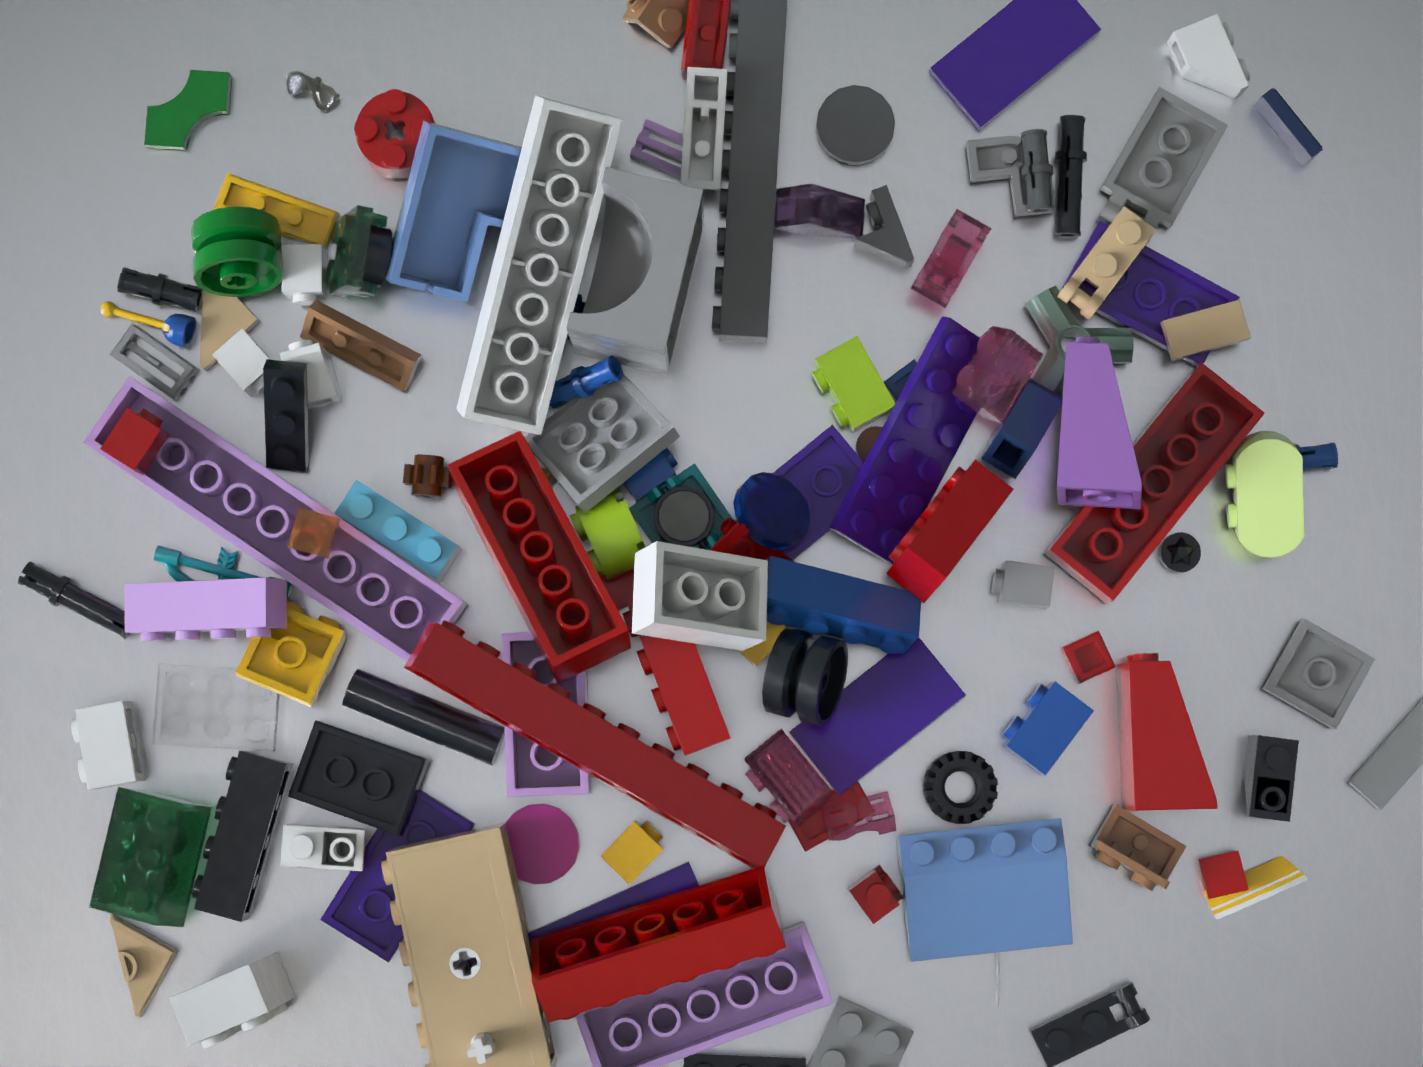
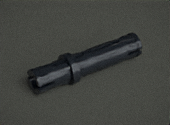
M1064 115L1060 117V150L1055 152V161L1059 162L1057 226L1055 235L1059 237L1081 236L1083 163L1087 162V152L1083 151L1084 123L1086 118L1080 115Z
M31 561L22 570L21 573L26 575L24 577L19 576L18 584L48 598L49 604L55 607L62 605L118 634L123 639H127L131 634L125 633V611L71 584L72 579L64 575L60 578Z

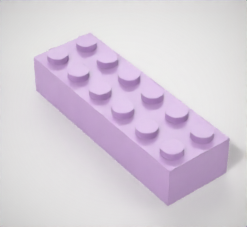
M802 922L783 929L786 948L778 950L769 957H756L740 962L727 970L718 969L699 975L689 982H677L661 987L648 995L639 994L620 1000L610 1007H598L580 1013L576 1016V1020L592 1066L660 1067L833 1004V999L806 924Z

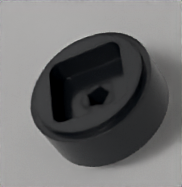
M1184 532L1174 533L1166 537L1159 547L1160 562L1167 570L1173 573H1184L1193 569L1201 557V548L1198 541L1192 535Z

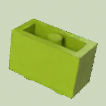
M858 336L815 358L814 366L816 370L811 372L820 391L822 393L829 391L836 404L831 407V410L842 428L848 425L851 432L854 433L892 411L895 402Z

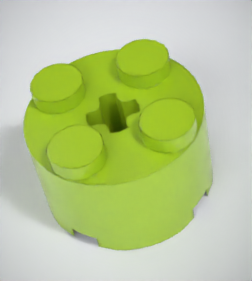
M619 487L588 512L584 513L579 506H575L577 512L570 515L581 541L589 539L593 549L588 551L587 554L600 577L605 575L607 580L633 570L635 553L645 548L644 541L626 501L623 500L618 503L616 501L623 498Z

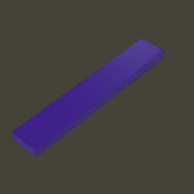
M689 861L530 931L528 933L530 947L531 939L700 885ZM476 957L466 960L470 968L477 961Z

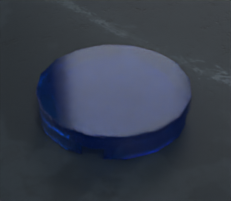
M761 472L751 475L736 490L733 502L735 516L740 526L744 523L750 531L747 535L754 542L768 549L784 550L799 542L808 532L810 524L808 505L801 492L787 479L777 474Z

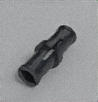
M126 267L120 273L117 286L118 292L152 300L154 305L161 306L164 303L194 312L198 310L203 291L197 286L170 280L168 275L159 273L158 276Z

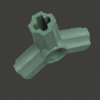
M1055 285L1026 302L1025 306L1050 345L1046 356L1032 379L1063 397L1066 354L1061 345L1063 338L1093 337L1099 339L1100 343H1107L1113 364L1132 363L1134 344L1132 328L1081 327L1068 305L1057 297L1060 292Z

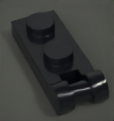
M1133 982L1125 983L1029 1029L1046 1067H1053L1117 1035L1147 1023L1150 1017L1146 1009L1140 1008L1135 996L1138 992ZM1120 1003L1126 1015L1115 1020L1109 1007Z

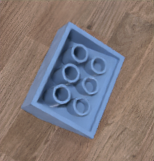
M1061 818L900 835L896 839L911 962L1073 944L1067 857Z

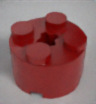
M391 89L373 97L361 109L354 126L356 141L368 164L380 175L392 179H409L423 120L435 123L429 108L423 101L410 93ZM397 131L399 133L403 132L405 137L399 140L396 137L392 138L391 135Z

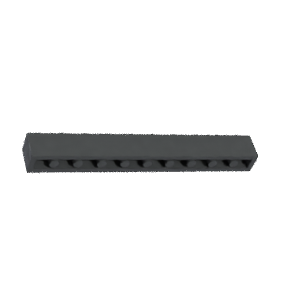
M732 0L731 18L738 19V33H730L728 57H736L735 72H727L726 96H734L733 111L725 110L724 134L731 135V150L723 149L721 173L729 174L728 189L720 188L719 212L727 213L726 228L718 227L717 251L724 252V266L715 268L714 290L722 291L721 306H713L712 330H720L719 341L767 344L787 0Z

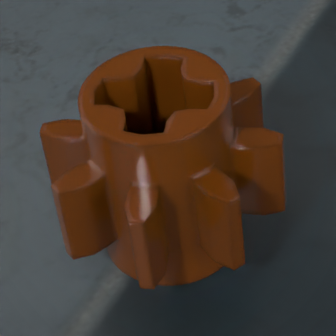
M417 454L414 457V465L404 464L403 483L405 485H412V496L441 498L442 488L451 489L452 479L449 468L444 467V457Z

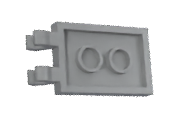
M1159 87L1100 189L1110 195L1096 221H1101L1110 226L1124 204L1144 214L1143 220L1155 229H1157L1159 223L1170 228L1228 125Z

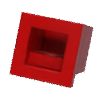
M880 865L847 888L873 924L900 905L898 902L903 899L897 886Z

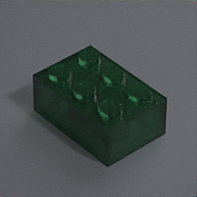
M118 787L89 907L154 926L184 927L212 807L147 790Z

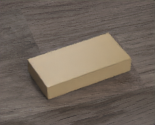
M1240 299L1167 319L1160 323L1171 361L1243 342L1251 338Z

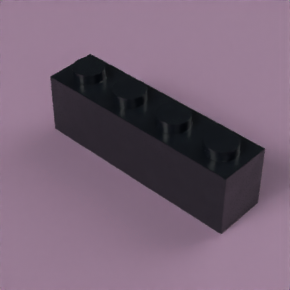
M239 751L238 757L233 756L226 771V780L230 781L226 797L221 796L219 798L214 814V819L219 820L215 836L210 835L208 837L203 852V858L208 859L204 875L199 874L192 890V898L197 899L194 909L239 922L249 919L293 763L249 751Z

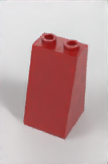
M1158 653L1128 655L1127 662L1117 664L1122 808L1132 811L1218 809L1217 798L1171 661H1159Z

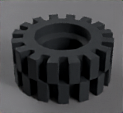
M954 751L943 754V756L931 763V767L927 769L923 790L926 803L929 804L935 815H938L947 822L969 824L982 819L988 811H991L994 806L993 802L998 796V780L995 778L992 766L984 758L968 751ZM954 772H966L975 781L976 791L968 802L955 803L946 795V780Z

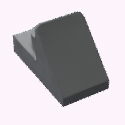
M885 185L871 191L869 198L871 203L866 204V209L873 227L879 225L881 229L856 238L854 246L900 268L912 267L914 256L888 187Z

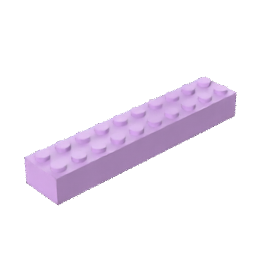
M131 376L128 377L83 442L406 662L428 624L437 622L441 625L443 620L454 624L467 606L466 602ZM126 408L139 414L142 408L146 409L163 420L159 428L170 434L144 475L135 472L100 449Z

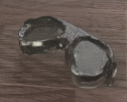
M292 71L286 75V87L289 94L296 95L309 90L312 93L316 106L321 110L329 108L340 98V95L336 94L332 87L322 83L320 77L313 79L300 71Z

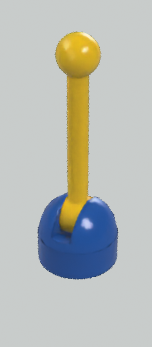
M111 301L104 302L100 308L101 313L106 317L116 315L162 328L167 341L187 348L195 334L196 319L185 314H173L163 321L117 308Z

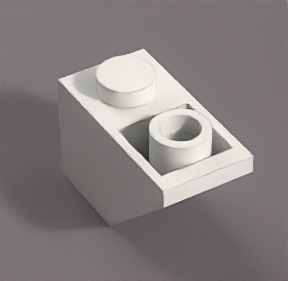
M1218 14L1172 33L1167 44L1182 78L1232 98H1237L1245 92L1249 86V70L1243 59H1237L1232 48L1234 38L1231 29L1226 23H1221Z
M301 340L288 345L289 351L279 353L281 361L307 363L308 410L342 401L331 355L320 343L313 344L312 340Z
M301 824L283 825L280 866L363 871L366 830Z

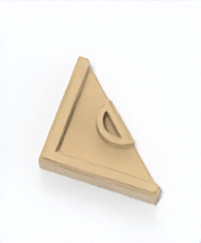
M203 290L200 366L205 371L217 362L212 356L215 351L241 329L248 333L260 322L238 297L219 296Z
M113 914L108 921L112 926L118 948V958L134 1007V1015L140 1018L144 1015L179 950Z

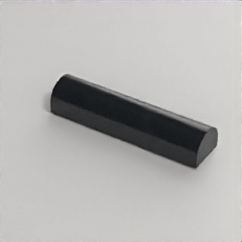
M357 669L354 672L342 702L344 707L493 766L505 736V727L361 669Z

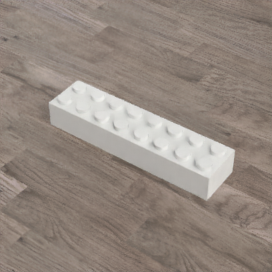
M535 95L456 408L463 418L537 435L542 434L568 334L566 327L570 312L574 311L604 194L602 179L605 167H611L622 119L610 114Z

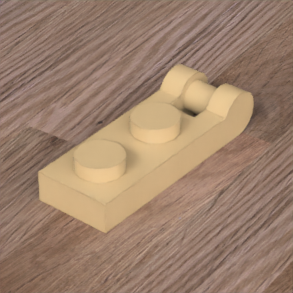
M1124 206L1057 297L1066 304L1068 301L1072 302L1081 309L1080 314L1090 320L1155 233L1156 229ZM1084 280L1097 288L1092 296H1089L1079 288Z

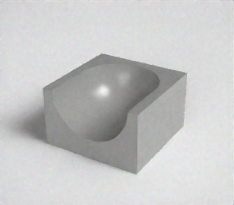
M605 167L602 179L605 197V217L595 270L583 313L570 312L566 329L577 355L599 360L613 356V358L619 361L620 365L668 376L704 227L703 189Z

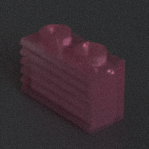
M992 326L979 339L977 353L972 356L973 360L958 374L956 388L952 390V394L984 419L1003 423L1041 360L1043 353L1016 334L1015 331Z
M782 729L778 730L776 734L772 735L744 759L751 768L745 775L759 792L765 788L768 789L775 798L769 805L784 823L792 819L797 827H799L836 797Z

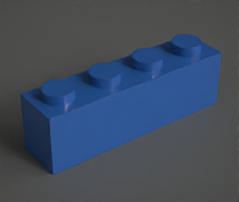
M774 556L768 557L767 622L774 625H789L801 628L814 635L825 634L841 638L850 644H865L877 647L890 654H904L919 637L921 601L909 591Z

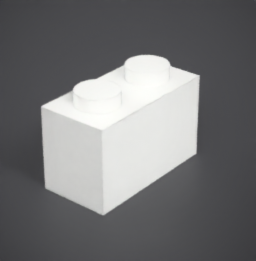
M118 701L75 709L76 719H72L71 729L74 741L80 743L82 759L78 760V773L81 782L87 783V789H101L145 781L132 701Z

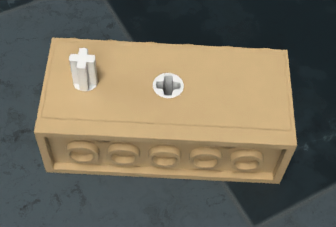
M506 823L402 845L386 852L387 859L382 861V872L386 885L393 884L395 901L390 902L391 914L394 925L402 926L404 941L399 942V951L403 966H410L412 982L408 983V993L412 1007L419 1006L421 1023L416 1024L417 1036L420 1047H427L430 1057L429 1064H425V1067H555L557 1057L550 1025L532 984V970L530 967L531 947L528 938L529 928ZM466 951L469 957H476L477 959L471 968L466 960H461V956Z

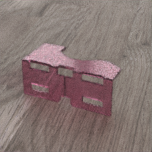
M888 791L860 798L859 804L856 806H852L851 802L847 801L821 808L829 840H845L864 831H878L879 835L897 831L895 815ZM884 799V802L869 805V801ZM841 808H843L844 812L829 815L828 813L830 811L838 810ZM888 813V817L872 819L873 816ZM860 817V820L866 818L867 823L855 826L854 821L859 820ZM849 824L848 827L833 830V826Z

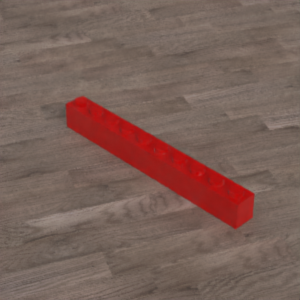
M443 620L441 625L437 622L428 624L404 666L405 669L751 868L766 866L786 825L775 819L777 813L774 810L760 803H755L754 807L741 800L744 795L741 791L725 783H722L720 787L707 780L710 774L694 764L688 763L684 767L673 760L675 753L657 743L650 747L638 740L641 735L638 731L623 723H619L616 727L605 721L606 713L589 703H584L582 707L569 700L571 696L569 691L552 682H549L548 686L534 679L536 673L527 666L518 662H514L512 666L498 658L501 652L482 641L475 645L464 639L465 631L453 623Z

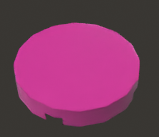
M545 803L527 805L514 812L505 822L516 875L519 880L534 885L551 883L565 876L575 864L580 850L579 832L572 819L560 808Z

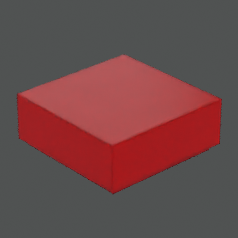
M1099 631L1061 648L1077 684H1081L1116 667Z
M1239 850L1198 859L1208 899L1249 890Z

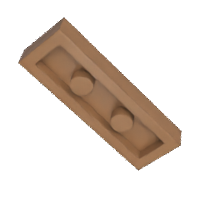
M315 300L308 308L300 334L301 338L312 340L313 344L320 343L327 352L404 392L412 383L421 354L318 300Z

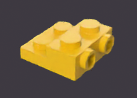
M287 601V629H271V637H252L235 673L237 677L312 707L326 675H330L346 640L345 632L340 630L341 624L325 616H319L318 620L304 615L305 610L302 607Z

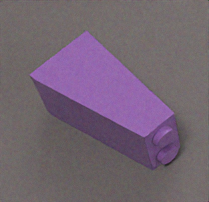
M1093 337L1076 338L1075 342H1066L1057 476L1058 505L1141 509L1142 481L1109 345L1107 343H1100L1099 339Z

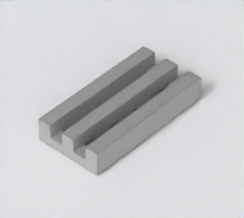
M133 322L109 354L174 401L179 399L181 396L180 392L183 388H187L191 377L195 376L200 370ZM135 334L183 367L185 370L181 376L131 340ZM127 347L176 383L170 388L124 356L122 352Z

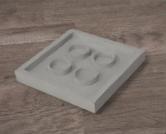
M623 374L621 380L595 390L592 396L585 399L578 397L570 400L545 421L541 435L530 433L525 439L533 454L583 512L586 513L677 440L680 435L671 423Z

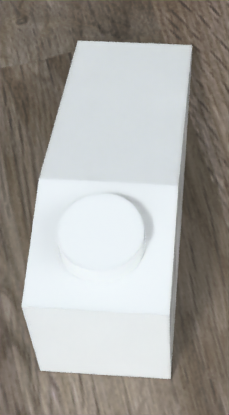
M687 67L680 181L682 185L705 190H720L728 69Z

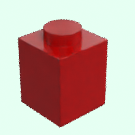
M126 408L100 449L135 472L144 475L170 434L159 428L163 420L146 409L142 408L139 414Z

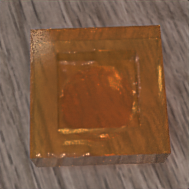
M299 507L287 547L329 559L340 519Z

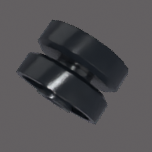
M787 627L781 631L770 653L764 674L762 698L765 711L788 718L797 712L800 721L824 727L835 713L844 688L848 667V648L846 642L821 635L814 641L812 634L792 627Z

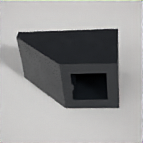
M1261 735L1248 736L1244 771L1248 817L1290 822L1299 740Z

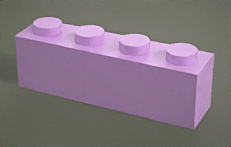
M265 577L125 584V633L141 634V641H166V634L176 633V640H200V632H211V639L236 638V631L246 630V637H271V629H287V580Z

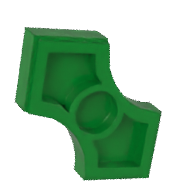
M190 70L186 85L175 98L161 105L147 106L144 145L147 148L187 150L191 135L201 123L212 117L229 114L232 75L229 72Z

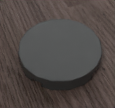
M851 85L837 89L825 99L818 111L816 132L820 145L830 157L837 161L840 160L841 162L858 166L873 162L885 153L893 138L895 119L890 104L882 94L869 87Z

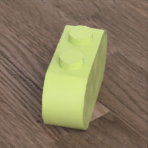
M1274 431L1252 433L1246 436L1233 452L1232 464L1225 466L1227 489L1233 488L1234 504H1227L1228 528L1235 529L1240 543L1251 553L1267 558L1279 557L1294 550L1305 536L1303 458L1294 443L1280 433Z

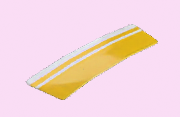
M1279 856L1244 872L1249 890L1208 899L1206 889L1204 894L1215 918L1220 919L1305 882L1307 876L1283 856Z

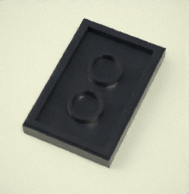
M315 720L288 797L402 836L429 759Z

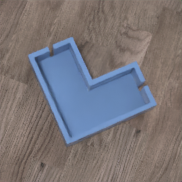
M423 120L392 241V252L386 280L391 284L424 292L427 287L432 294L468 302L487 226L492 225L502 228L522 147Z

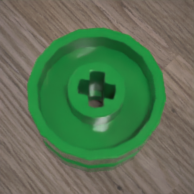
M226 207L203 213L194 220L191 228L192 248L195 251L193 279L197 287L207 293L219 296L246 297L271 291L281 283L283 278V261L279 252L281 246V226L276 217L266 211L251 207Z

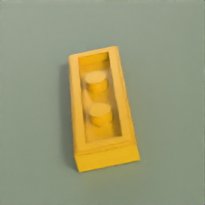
M227 173L213 209L251 207L266 211L277 218L281 226L282 236L304 244H322L326 251L340 217L337 211Z

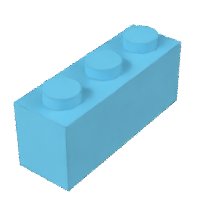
M358 480L354 482L334 513L440 582L462 550L459 545Z

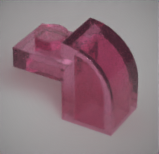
M956 209L939 237L932 253L916 277L911 289L946 308L992 228Z

